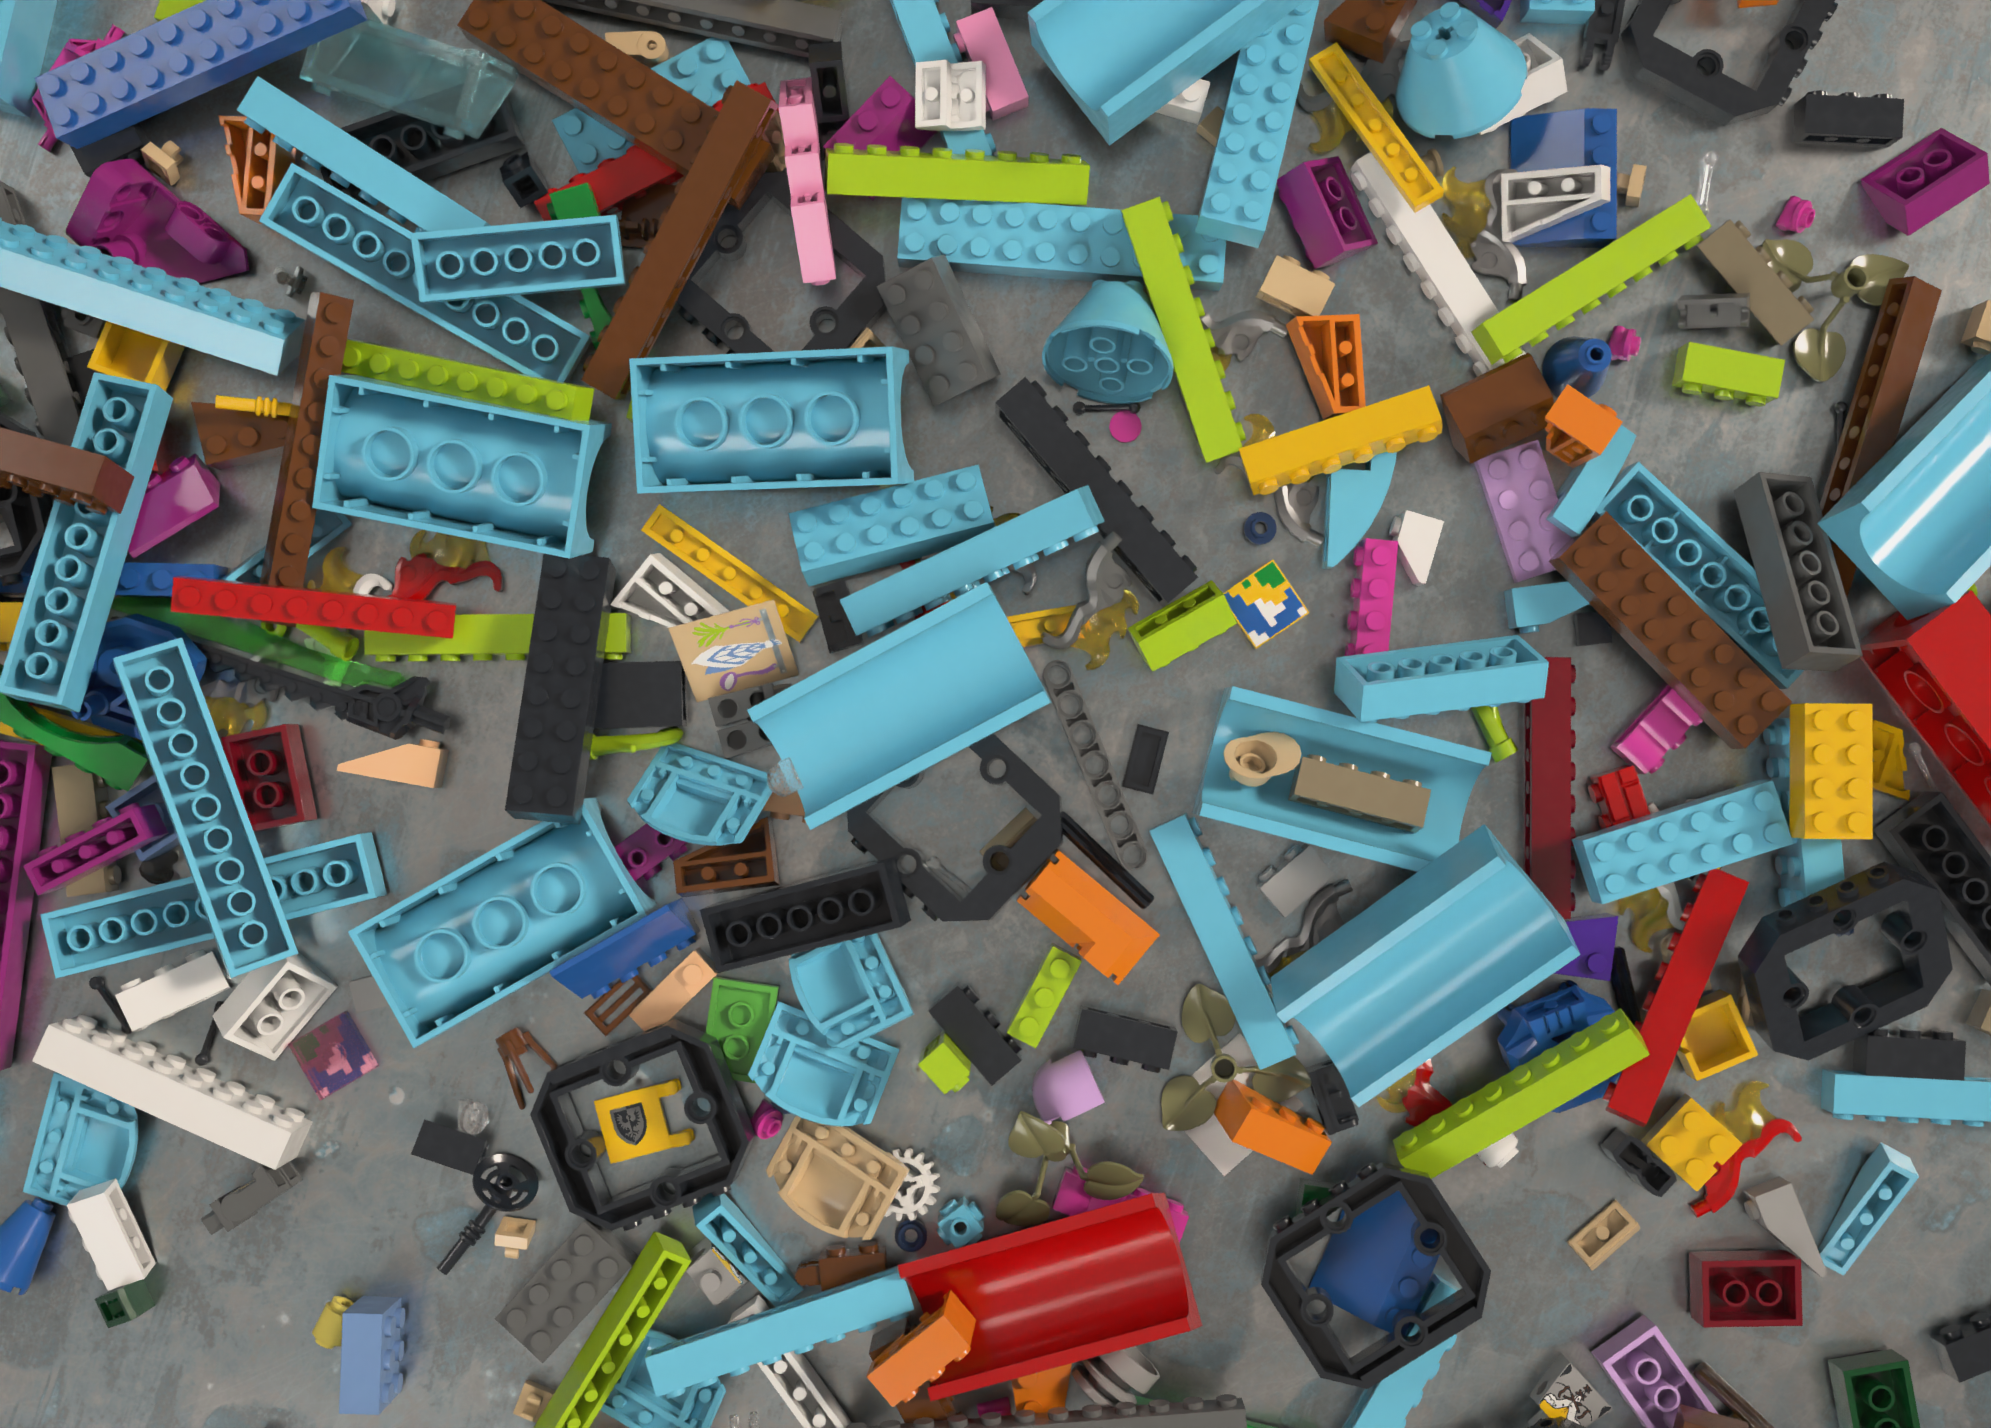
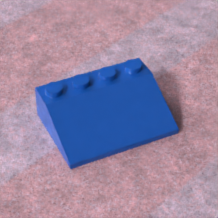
M1583 108L1527 115L1510 121L1509 169H1515L1517 172L1591 165L1610 167V202L1512 243L1515 247L1604 248L1617 239V109Z
M680 898L549 972L555 980L581 999L590 994L593 999H596L611 990L608 984L619 978L624 983L638 975L637 967L648 962L650 967L668 958L665 952L674 946L680 951L695 943L696 940L693 936L701 931L685 902Z
M1398 1190L1355 1217L1351 1227L1346 1232L1341 1234L1331 1233L1308 1288L1320 1287L1326 1290L1334 1305L1375 1327L1391 1333L1393 1332L1392 1320L1399 1311L1404 1309L1416 1311L1440 1254L1426 1256L1415 1247L1411 1237V1228L1417 1218ZM1341 1209L1336 1222L1344 1217L1345 1211ZM1426 1229L1421 1233L1420 1240L1426 1244L1433 1243L1437 1239L1438 1232L1434 1229ZM1411 1322L1402 1326L1401 1333L1403 1335H1406Z

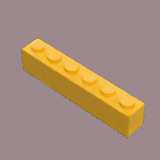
M1428 385L1239 448V452L1253 496L1257 494L1267 495L1275 492L1279 487L1290 483H1304L1311 476L1320 473L1331 474L1337 472L1342 466L1353 462L1358 464L1365 463L1375 455L1384 452L1395 453L1402 450L1406 445L1417 441L1422 443L1431 441L1438 434L1442 433V418Z

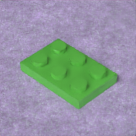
M714 977L706 1033L717 1038L733 1080L756 1083L755 1080L752 1081L748 1074L776 1009L779 986Z

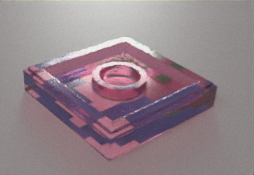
M348 1011L342 1012L288 1044L320 1101L379 1067L378 1062Z

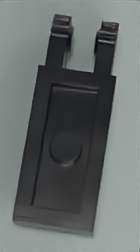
M1595 0V11L1585 24L1583 41L1585 42L1581 52L1580 66H1589L1593 58L1594 44L1599 43L1604 44L1599 62L1600 69H1609L1614 47L1619 39L1626 0Z

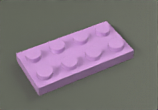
M1535 440L1474 462L1514 583L1556 570L1549 560L1571 540V537L1546 520L1558 502V498L1539 441Z

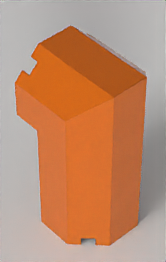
M1057 849L1054 856L1058 859L1055 862L1048 859L1026 885L1025 892L1028 894L1026 898L1020 894L1016 901L1072 948L1076 943L1079 944L1076 947L1079 950L1078 953L1107 978L1114 974L1111 978L1114 983L1119 985L1160 934Z

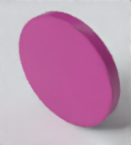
M1129 411L1117 412L1111 418L1109 430L1113 438L1122 443L1134 441L1139 436L1142 428L1140 418Z

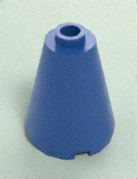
M1577 336L1563 338L1552 345L1545 353L1541 365L1542 376L1556 397L1560 396L1568 384L1589 398L1599 391L1606 379L1612 358L1611 349L1606 342L1600 339Z
M35 1197L33 1201L25 1200L0 1225L1 1290L11 1293L14 1287L20 1288L18 1295H24L28 1291L56 1216L51 1211L53 1208L51 1203Z

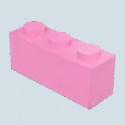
M990 7L956 21L957 33L953 34V39L960 53L965 52L968 62L983 61L986 64V112L989 111L992 121L1028 107L1029 96L993 8Z

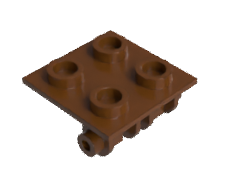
M656 184L646 189L647 194L639 199H635L632 196L625 200L622 205L621 220H619L622 247L644 248L647 241L652 236H656L661 226L659 219L662 212L667 206L671 207L676 197V194H674L676 185Z

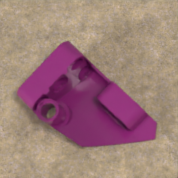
M132 158L106 162L93 172L66 227V235L79 246L95 247L102 254L111 257H126L134 262L133 264L145 268H160L167 275L176 278H190L198 283H203L249 270L247 249L198 206L178 199Z

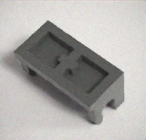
M1750 293L1682 295L1678 299V310H1680L1678 327L1681 329L1747 327L1750 320Z

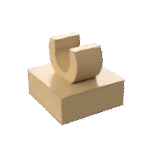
M170 140L160 149L150 141L141 149L146 167L167 184L172 186L180 179L177 166L184 158L179 154L181 148Z
M1633 164L1631 176L1617 173V194H1627L1625 206L1639 207L1647 166Z
M503 1216L495 1233L494 1245L505 1247L506 1258L518 1259L519 1249L527 1250L532 1240L536 1221Z
M527 1379L513 1414L536 1423L556 1390Z

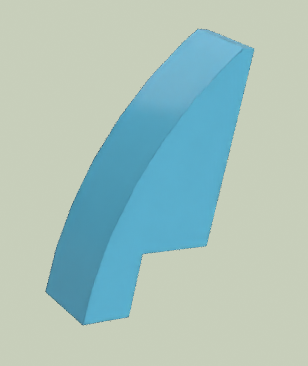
M1621 425L1600 456L1573 468L1557 491L1558 502L1546 520L1572 538L1579 536L1616 479L1632 448L1636 435Z
M1384 452L1375 455L1365 463V470L1340 469L1337 472L1326 474L1325 538L1323 542L1322 569H1331L1338 564L1358 544L1373 523L1389 489L1397 452Z

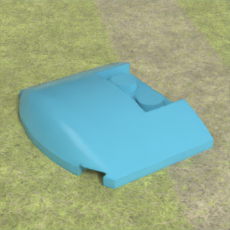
M674 743L660 747L627 801L645 823L665 835L698 845L723 846L743 842L780 780L778 776Z
M878 933L792 954L791 958H789L792 983L803 1010L814 1026L827 1038L837 1043L836 1046L842 1050L914 1015L905 990L896 975Z
M778 1001L748 1076L752 1081L755 1080L764 1095L772 1102L802 1119L836 1127L853 1126L862 1123L863 1125L871 1124L900 1049L868 1037L842 1050L836 1046L837 1043L827 1038L814 1026L804 1011Z
M54 1072L23 1192L67 1206L79 1190L115 1178L122 1190L132 1170L137 1151L138 1118L135 1107Z
M649 1329L600 1410L629 1428H710L726 1393V1389L717 1377L718 1381L711 1385L699 1388L698 1384L686 1387L685 1392L679 1396L666 1399L665 1395L656 1398L644 1359L646 1352L678 1341V1339Z

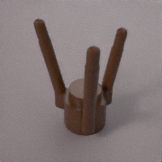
M516 1027L501 1035L495 1041L499 1046L497 1050L503 1059L519 1109L523 1110L525 1109V1103L511 1061H513L528 1093H533L534 1088L519 1058L528 1052L526 1045L552 1069L557 1064L533 1040L529 1031L522 1034L519 1027Z

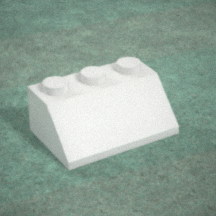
M1528 33L1513 41L1521 49L1528 71L1527 79H1525L1521 90L1522 96L1502 120L1490 128L1479 132L1480 135L1492 132L1499 126L1515 118L1522 117L1528 111L1542 104L1549 103L1556 97L1568 92L1563 59L1532 34Z
M298 952L296 955L250 971L214 1013L213 1018L223 1038L275 1061L338 986Z

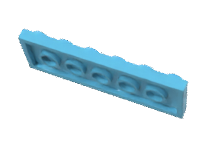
M710 37L651 68V70L711 107L722 99L726 89L730 85L733 86L736 80L746 86L751 84L729 41ZM577 108L552 120L579 174H588L598 169V164L608 158L617 159L625 155L626 150L634 145Z

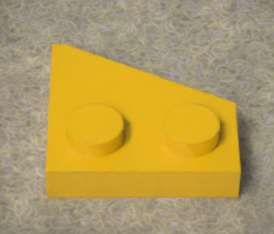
M1872 719L1873 790L1909 801L1910 790H1905L1903 771H1907L1906 757L1903 754V730Z

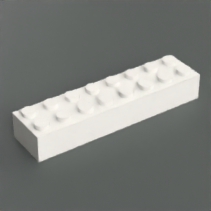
M78 1015L77 1017L49 1024L32 1062L274 1170L298 1156L313 1121L304 1118L305 1114L297 1109L281 1108L275 1105V1100L261 1094L254 1096L245 1092L246 1088L239 1083L233 1081L225 1083L216 1079V1074L204 1068H197L196 1070L185 1065L186 1060L181 1057L160 1054L156 1052L157 1048L154 1045L142 1041L137 1043L126 1038L127 1034L114 1028H108V1030L97 1025V1020L85 1015Z

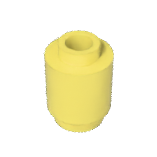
M334 1296L331 1302L326 1303L312 1331L313 1336L316 1338L315 1342L318 1345L327 1349L341 1346L342 1314L354 1304L353 1301L342 1296Z

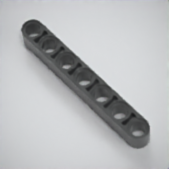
M1053 660L1043 670L1044 684L1118 861L1128 870H1138L1147 862V849L1073 671L1065 661ZM1053 666L1064 668L1067 675L1066 680L1061 684L1052 683L1048 678L1050 668ZM1065 696H1073L1078 700L1079 707L1074 714H1066L1061 709V700ZM1083 725L1089 728L1091 731L1089 742L1079 744L1074 740L1073 732L1076 727ZM1093 755L1099 756L1103 760V769L1098 774H1091L1086 769V761ZM1109 785L1116 791V798L1110 804H1103L1098 798V793L1103 786ZM1116 816H1124L1128 820V829L1122 834H1116L1111 829V821ZM1129 846H1137L1141 852L1139 861L1134 864L1126 863L1123 857L1125 849Z

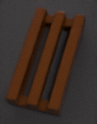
M639 975L631 978L635 983L599 1017L594 1012L626 982L622 983L619 979L611 987L610 991L603 994L584 1012L605 1037L626 1019L634 1008L653 990ZM641 988L643 993L606 1027L603 1021L635 991Z

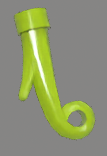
M261 622L260 624L264 635L271 640L282 638L287 629L285 625L277 624L275 630L272 623ZM296 624V628L328 648L332 655L343 661H349L353 658L359 648L358 638L345 631L341 632L335 627Z
M1498 706L1471 707L1490 747L1488 751L1492 753L1491 756L1495 763L1518 751L1511 737H1508L1504 729Z
M667 727L659 730L657 733L596 736L593 734L589 760H595L598 756L635 753L636 751L672 745L683 738L684 732L678 727Z

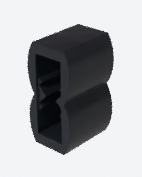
M1616 1128L1601 1145L1604 1153L1612 1162L1626 1170L1636 1184L1655 1196L1662 1197L1677 1181L1674 1172L1666 1163L1651 1155L1650 1150L1642 1141L1624 1130Z

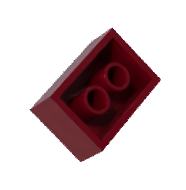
M282 724L221 737L224 753L254 833L318 819L298 724Z
M1787 1250L1689 1252L1690 1315L1703 1328L1803 1326L1801 1259Z

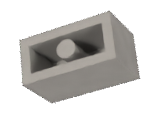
M1298 844L1293 846L1283 855L1286 860L1280 866L1275 868L1272 865L1258 877L1261 882L1256 887L1279 914L1285 918L1335 876L1310 845L1304 844L1302 847Z

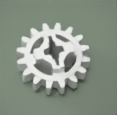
M908 1148L904 1156H902L901 1151L896 1149L892 1154L894 1157L901 1161L908 1169H910L909 1164L919 1169L921 1173L918 1174L911 1169L909 1170L904 1181H916V1183L908 1189L899 1188L894 1198L899 1200L900 1205L892 1201L884 1216L888 1217L895 1212L896 1220L901 1221L905 1214H907L909 1220L912 1221L917 1217L916 1210L921 1215H924L928 1212L925 1204L934 1205L937 1200L931 1194L940 1191L941 1187L933 1185V1181L939 1178L940 1175L939 1173L931 1174L930 1169L933 1167L934 1162L931 1161L925 1164L923 1162L925 1156L923 1152L913 1157V1149ZM925 1186L924 1194L921 1200L917 1203L916 1200L918 1199L916 1193L918 1192L919 1188Z

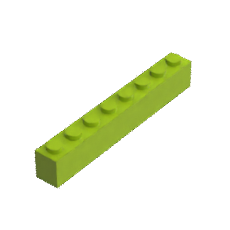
M835 143L834 148H826L824 188L827 194L1087 205L1090 165L1086 161L1081 160V155L1062 154V159L1049 158V154L1041 152H1031L1030 157H1017V152L998 151L997 156H987L985 151L977 149H966L965 154H952V149L933 148L932 153L920 152V148L913 146H901L900 151H887V146L867 145V150L854 149L853 144Z
M1690 194L1484 321L1471 333L1491 365L1501 359L1508 363L1523 353L1520 347L1529 342L1531 347H1534L1549 337L1546 332L1554 326L1558 331L1575 321L1573 314L1579 310L1584 315L1601 304L1599 301L1600 297L1605 294L1609 298L1614 297L1627 288L1624 282L1633 278L1635 283L1653 272L1650 266L1656 262L1662 267L1679 256L1676 252L1677 249L1684 246L1687 251L1702 242L1704 239L1701 234L1712 226Z
M1160 196L1122 209L1120 211L1152 306L1170 351L1174 372L1203 458L1207 463L1239 452V448L1243 447L1241 441L1246 440V436L1241 422H1234L1231 411L1236 409L1231 391L1224 392L1221 379L1226 378L1220 359L1214 361L1210 350L1216 347L1210 328L1204 330L1200 317L1205 316L1200 297L1193 298L1190 285L1195 284L1189 265H1182L1179 256L1180 253L1184 252L1178 233L1172 235L1168 223L1174 220L1168 201L1161 202Z
M347 339L341 370L344 373L578 421H589L594 388Z
M610 613L604 660H623V654H632L631 615L627 613ZM534 614L455 615L453 639L364 630L365 655L375 656V662H396V656H408L409 662H428V656L440 655V661H461V655H473V661H493V655H505V661H525V655L529 654Z
M1621 1008L1612 1014L1604 1016L1593 1025L1580 1032H1576L1567 1040L1545 1050L1541 1055L1523 1065L1517 1066L1508 1074L1494 1082L1488 1083L1477 1092L1460 1099L1451 1107L1431 1116L1425 1122L1393 1139L1398 1161L1404 1168L1426 1172L1431 1179L1649 1056L1650 1053L1641 1034Z
M656 1231L653 1232L533 1428L590 1427L691 1263V1259L682 1242Z

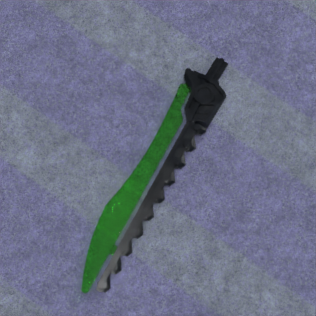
M123 597L113 599L112 610L127 615L138 613L181 627L186 634L354 687L346 691L193 641L205 657L209 659V667L215 673L233 668L234 676L241 683L259 678V686L265 692L284 687V695L291 702L310 697V705L316 711L334 706L336 711L334 714L342 721L346 720L349 723L394 740L402 738L410 729L415 728L416 724L440 734H444L445 730H448L450 726V716L423 706L424 698L427 694V686L430 684V680L427 677L413 676L406 680L405 676L399 672L388 671L353 661H343L338 657L300 646L242 618L171 612L172 598ZM112 616L110 620L116 619V618H120V617H118V616H114V617H113V616ZM372 682L379 685L391 687V689L389 690L377 686L368 685L367 683Z

